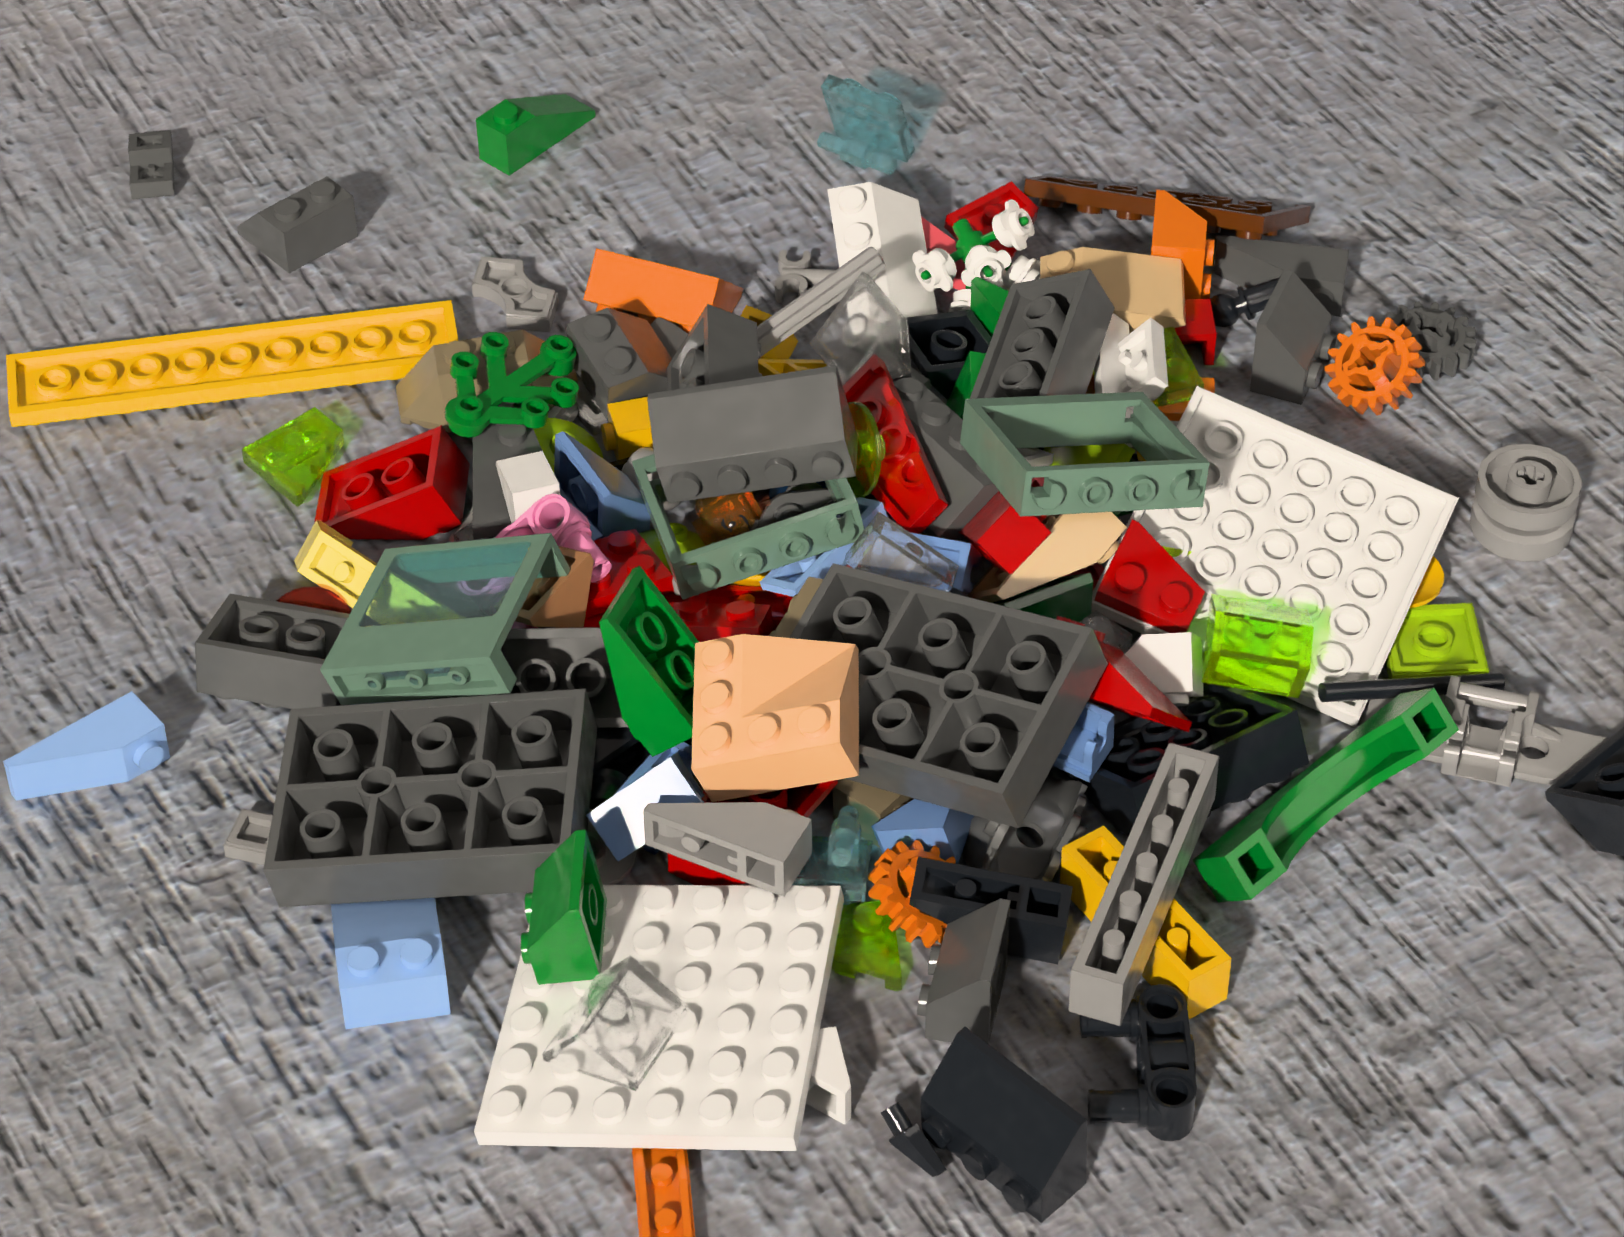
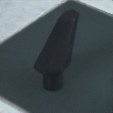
M899 1102L881 1112L882 1117L894 1135L889 1139L891 1145L932 1177L938 1176L947 1170L918 1124L911 1123Z

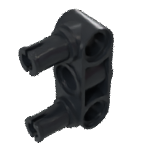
M1151 985L1144 989L1140 996H1136L1135 999L1131 1000L1121 1026L1080 1015L1081 1038L1128 1037L1129 1041H1136L1138 1081L1136 1089H1088L1087 1108L1089 1125H1094L1095 1123H1137L1138 1128L1146 1127V1130L1160 1140L1176 1141L1186 1137L1193 1126L1197 1085L1194 1039L1192 1034H1190L1187 1002L1184 995L1171 985Z

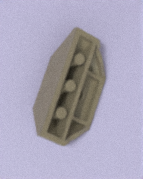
M524 330L501 332L509 340L507 357L505 358L506 376L538 356L540 347L545 341ZM482 337L433 345L396 385L401 423L408 425L415 423L428 429H434L442 425L446 432H452L445 419L446 404L451 399L457 397L455 379L450 375L451 359L457 352H470L477 356L479 366L477 377L474 379L476 396L487 390L486 362L480 354ZM573 369L570 374L565 376H552L545 373L527 386L551 387L553 380L561 377L572 379L577 384L578 380L576 371ZM548 404L549 409H551V408L554 407L555 405H554V404Z

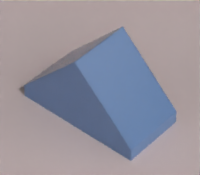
M913 799L871 827L882 853L887 848L892 850L899 841H903L909 848L915 840H920L924 851L929 852L935 845L940 850V858L946 861L953 856L956 859V864H958L974 815Z

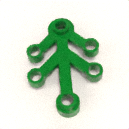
M499 332L484 334L481 340L480 354L486 362L488 389L476 396L474 379L477 377L479 359L470 352L455 353L451 359L450 375L455 379L457 397L451 399L445 408V419L450 430L462 437H476L482 434L490 423L525 425L529 428H541L547 423L548 404H554L561 408L574 406L577 401L579 386L572 379L565 377L553 380L551 387L527 386L545 373L552 376L570 374L574 369L576 349L572 341L562 335L550 336L542 343L538 356L506 376L505 358L507 357L509 346L508 338ZM502 402L522 403L521 408L498 407Z

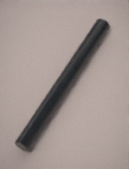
M1501 672L1453 675L1461 677L1460 682L1499 690H1504L1505 678ZM1451 675L1326 682L1319 684L1318 697L1321 702L1395 698L1400 693L1435 688L1440 696L1447 694Z

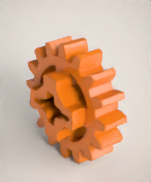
M1373 316L1369 317L1367 327L1363 329L1356 322H1353L1351 324L1352 335L1349 337L1341 333L1337 335L1339 342L1342 344L1339 349H1328L1327 353L1335 361V363L1325 366V372L1333 378L1328 383L1329 388L1336 395L1339 394L1337 398L1344 406L1349 407L1352 405L1362 415L1368 406L1376 415H1381L1383 404L1388 403L1394 410L1398 409L1397 398L1400 395L1409 399L1414 396L1408 388L1410 383H1422L1423 378L1415 371L1416 368L1425 366V360L1418 353L1422 349L1421 344L1415 337H1411L1412 333L1404 324L1398 327L1389 317L1383 321L1381 326Z
M915 840L909 848L903 841H899L892 850L887 848L874 863L876 867L868 875V879L875 884L868 891V895L881 902L875 912L880 916L888 915L892 919L888 927L892 932L899 927L906 931V941L909 943L919 936L926 948H931L937 940L942 945L947 924L909 905L918 857L956 864V859L952 856L946 861L940 858L939 848L935 845L929 852L924 851L920 840Z

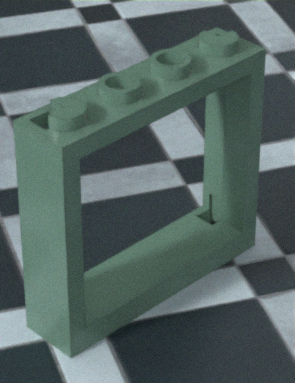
M1143 392L965 399L960 444L1020 517L1203 507L1210 462ZM1134 406L1133 414L1130 415V418H1125L1127 407ZM1131 443L1146 461L1032 467L1017 448ZM1044 477L1042 487H1031L1032 478Z
M654 454L632 461L643 501L682 600L866 539L856 497L847 478L825 481L833 498V504L682 554L662 506V502L667 501L660 478L649 481L647 474L657 471ZM694 562L697 563L696 566H693V567H690V568H687V566H686V565L691 564V563H694Z

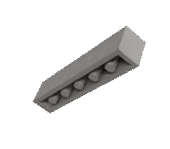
M1172 743L1168 744L1071 968L1069 1012L1121 1026L1215 800L1219 756Z

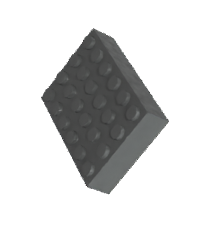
M835 563L830 567L789 637L856 644L859 649V776L845 779L1015 828H1019L1108 665L1093 628Z
M586 689L290 709L263 868L279 907L533 892L535 870L575 830H588V817L586 815L590 809L598 726Z

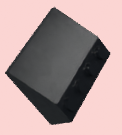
M1213 678L1203 683V696L1189 697V705L1176 706L1192 722L1189 732L1132 716L1114 725L1113 748L1090 782L1065 771L1063 772L1070 780H1079L1088 786L1084 793L1087 795L1086 797L1118 831L1129 836L1169 743L1219 756L1216 795L1208 817L1211 815V811L1227 803H1237L1248 799L1252 795V791L1266 784L1287 780L1292 776L1293 771L1310 763L1297 709Z

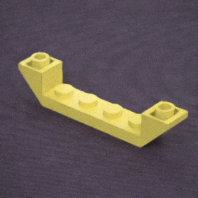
M316 520L294 560L297 571L353 608L377 563L352 548L353 541L322 521ZM391 572L366 616L377 625L461 619Z

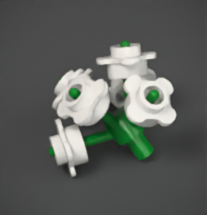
M1010 199L1005 202V210L993 217V231L985 235L981 231H974L967 219L955 222L952 229L958 241L955 246L956 251L952 254L941 248H935L929 253H924L921 250L914 252L912 258L916 265V276L922 286L929 292L934 291L936 288H941L943 291L948 292L953 288V279L957 272L955 262L962 258L965 270L961 273V280L966 285V289L953 293V302L950 303L951 308L948 309L949 312L970 310L971 281L975 277L984 279L1008 291L1012 284L1040 279V260L1035 258L1028 259L1024 255H1020L1011 263V257L1007 251L1000 250L997 252L989 245L990 242L998 239L1005 247L1014 246L1015 249L1021 251L1027 247L1026 240L1028 237L1034 235L1035 230L1030 215L1020 208L1015 200Z

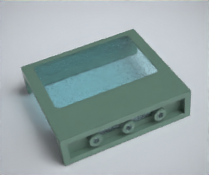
M551 533L387 548L374 568L320 671L341 705L510 693L517 678L504 657L501 648L535 579L568 576L571 569Z

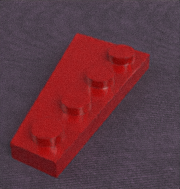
M874 354L843 385L858 436L856 476L874 497L883 503L887 512L905 532L921 534L949 505L884 361Z

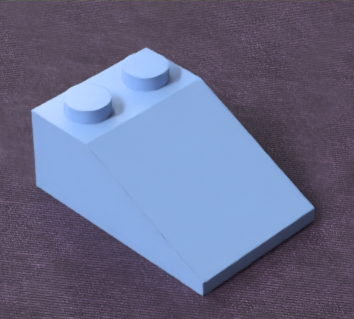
M435 898L331 904L336 964L345 1029L451 1014Z

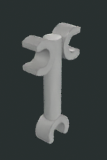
M781 250L778 255V271L782 276L778 277L775 281L776 302L782 303L783 295L787 292H796L799 296L808 290V286L816 285L835 270L811 269V254L809 251L803 252L801 260L793 262L787 259V250Z

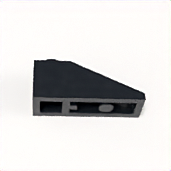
M918 857L909 905L948 924L998 899L1011 900L1008 955L1058 965L1067 928L1073 886Z

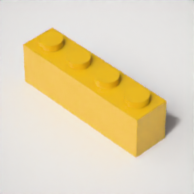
M1104 825L1063 846L1061 854L1060 884L1073 886L1071 900L1091 922L1124 848ZM1173 898L1142 977L1150 985L1165 984L1177 988L1186 999L1188 1018L1191 1019L1227 999L1232 958Z

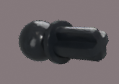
M1272 280L1246 290L1242 286L1237 287L1239 296L1235 298L1228 294H1217L1211 297L1215 326H1231L1237 322L1239 315L1243 313L1246 314L1248 320H1252V314L1264 310L1278 280Z

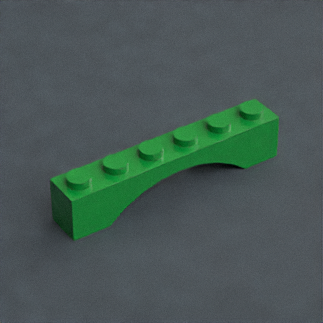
M1435 688L1397 695L1195 857L1193 862L1218 903L1252 900L1287 871L1291 861L1302 846L1335 815L1378 784L1427 757L1459 731Z

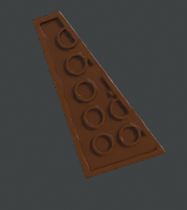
M1037 176L1025 179L1024 194L1029 197L1039 198L1038 205L1045 207L1062 208L1064 202L1077 204V211L1082 213L1102 214L1103 209L1117 211V218L1125 220H1142V215L1154 217L1156 191H1144L1142 195H1137L1138 186L1104 185L1103 190L1098 189V183L1094 181L1052 176ZM1161 189L1170 193L1207 220L1206 233H1222V229L1237 230L1236 237L1261 240L1263 235L1277 236L1278 230L1309 223L1311 206L1295 204V207L1275 211L1272 210L1273 205L1271 201L1241 200L1238 201V204H1232L1233 198L1227 196Z

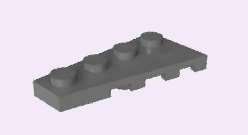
M502 402L498 407L521 408L522 403ZM490 423L482 434L473 437L472 527L474 540L498 535L504 528L511 525L496 461L542 451L533 428L526 427L525 425Z

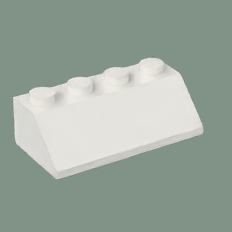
M873 182L827 189L839 268L871 246L878 251L886 265L881 272L844 297L853 352L875 342L895 357L908 355L890 330V320L938 314L934 291L929 292L922 286L916 276V265L912 258L914 252L918 250L927 253L919 201Z

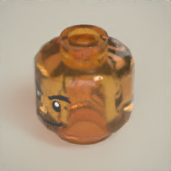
M751 492L698 499L695 503V511L699 518L691 523L704 545L707 546L712 542L716 543L749 532L755 519H759L763 512Z

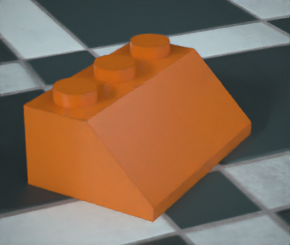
M596 248L583 300L597 304L596 312L605 308L619 312L625 311L637 314V317L647 320L649 324L660 317L679 325V328L689 333L707 304L732 313L742 297L744 288L717 277Z

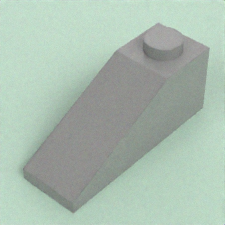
M766 802L648 803L643 809L645 845L785 897L812 855V819L801 816L793 810H785Z

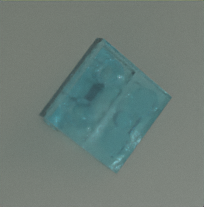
M829 74L821 85V90L837 136L823 131L817 141L818 147L840 155L841 161L862 169L871 167L892 175L897 167L896 159L907 163L915 151L901 101L892 94L886 92L877 93L864 88L853 79L847 78L843 80Z
M844 806L840 809L838 818L831 825L829 837L812 836V855L792 885L841 886L844 897L843 905H849L855 901L865 902L869 881L868 875L870 874L873 840L861 839L862 828L858 821L859 812L855 807Z

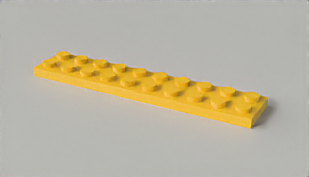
M452 300L6 355L11 426L39 425L42 423L175 408L185 405L216 403L225 400L263 397L273 394L310 391L345 385L351 386L384 380H398L404 378L433 345L459 340Z

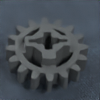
M1415 301L1413 309L1409 310L1401 304L1398 306L1397 314L1387 312L1385 315V319L1387 317L1391 318L1398 327L1404 324L1412 333L1411 337H1415L1421 344L1422 349L1418 353L1425 360V366L1415 369L1421 377H1423V374H1430L1431 378L1437 381L1442 372H1445L1450 377L1456 376L1457 367L1466 370L1469 365V359L1474 357L1476 329L1475 327H1467L1469 320L1467 316L1455 318V308L1453 307L1441 311L1437 302H1433L1430 308H1424L1420 301Z

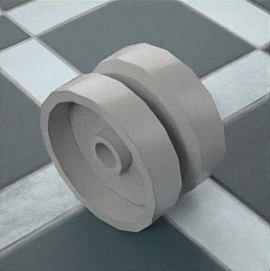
M1512 444L1493 450L1481 461L1477 474L1476 495L1470 516L1473 536L1485 549L1502 558L1527 562L1542 561L1558 555L1569 545L1573 533L1576 509L1582 487L1579 470L1566 456L1548 447L1534 444Z

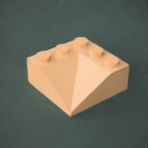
M740 634L695 643L691 770L712 802L859 776V649L856 644Z

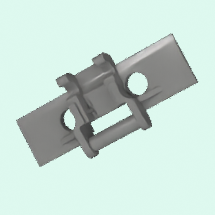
M1451 675L1444 705L1459 731L1422 760L1441 763L1442 774L1507 787L1511 786L1512 778L1552 786L1604 744L1608 738L1535 723L1534 719L1540 692L1530 691L1529 695L1463 683L1460 682L1461 677ZM1394 698L1370 700L1365 721ZM1468 704L1513 713L1509 714L1504 729L1496 730L1472 725L1469 722L1470 705ZM1526 747H1534L1543 751L1546 756L1540 759H1531L1524 756L1520 750Z

